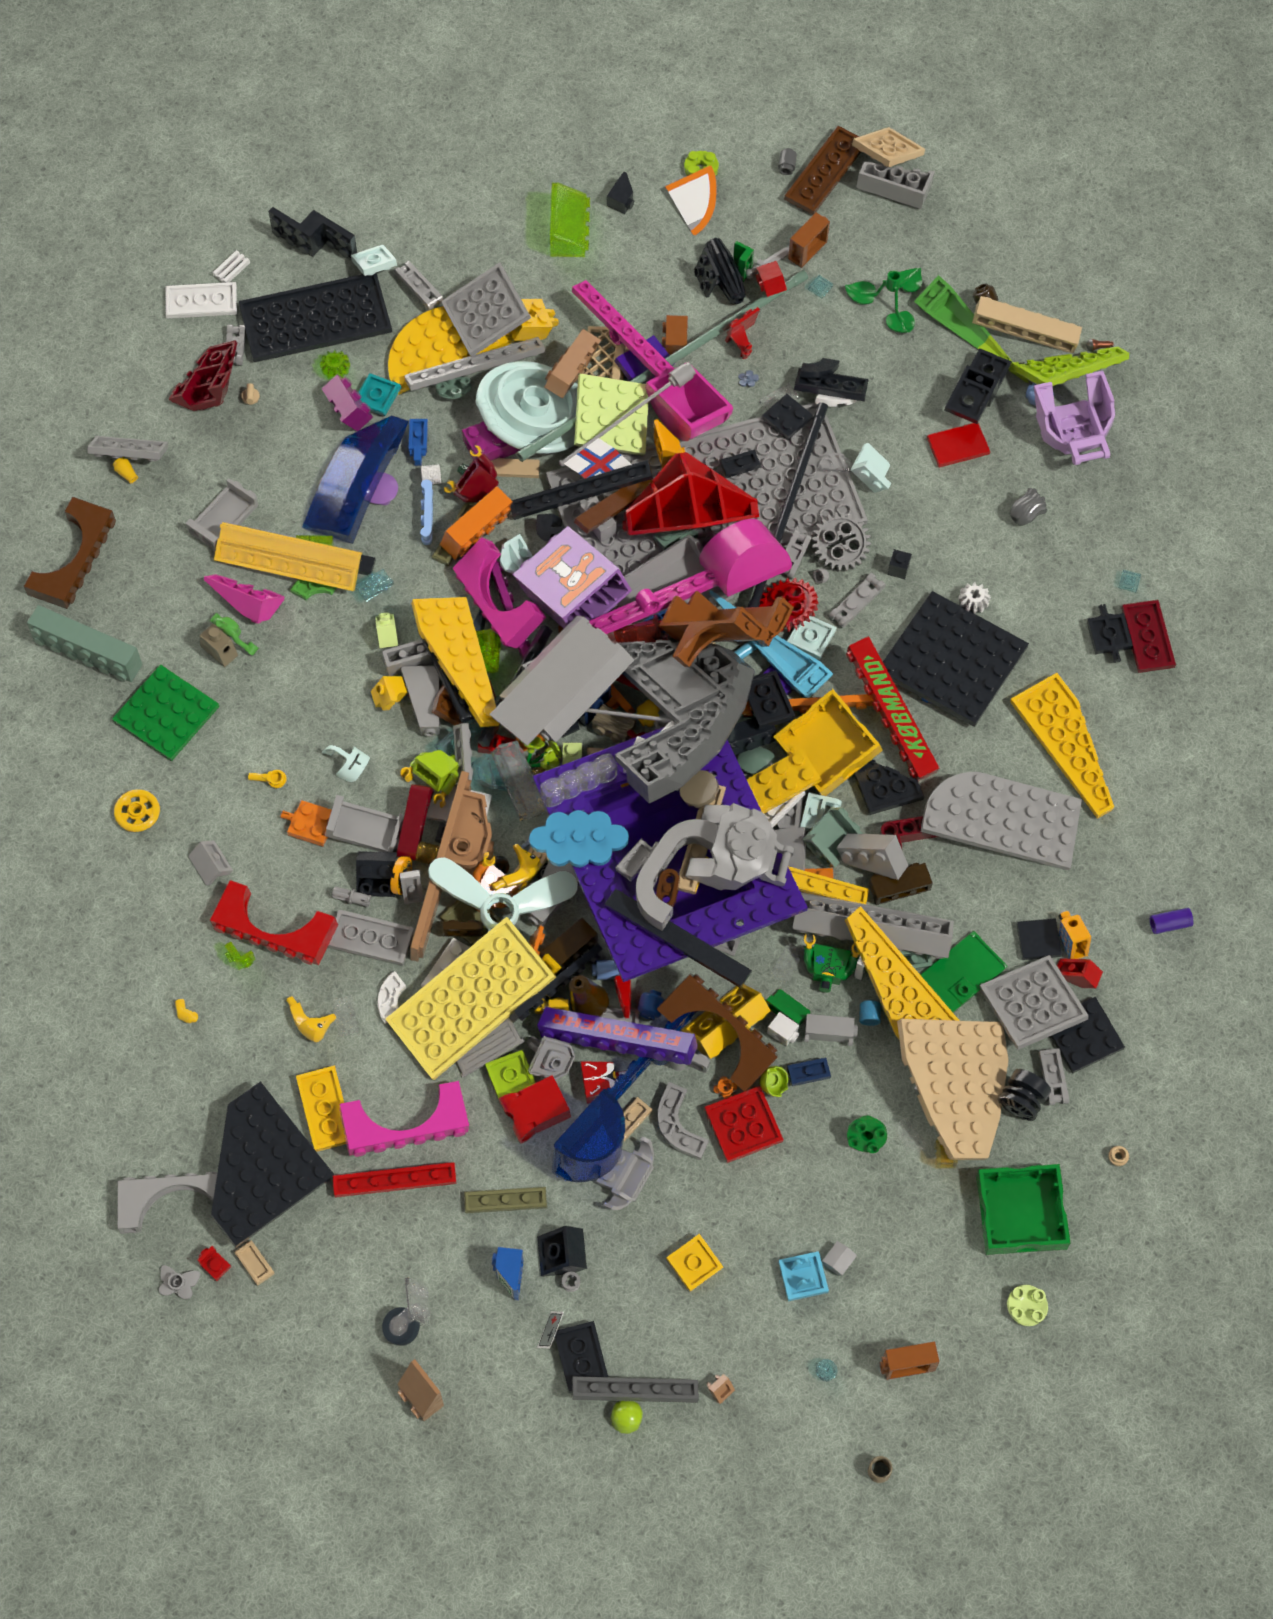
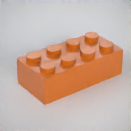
M498 486L495 487L445 531L440 546L454 560L459 556L463 558L469 551V548L475 545L483 535H489L495 529L494 526L497 523L501 524L507 519V514L511 511L510 506L513 501Z

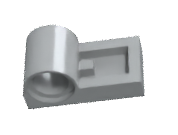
M697 1053L694 1054L689 1066L706 1074L710 1067V1061L705 1055ZM669 1061L671 1068L676 1071H681L687 1066L686 1064H676Z

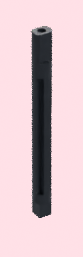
M541 625L508 686L522 673L521 665L535 659L542 652L553 632L547 625ZM502 699L499 700L497 706L503 701ZM501 724L499 726L484 727L477 742L483 747H489Z

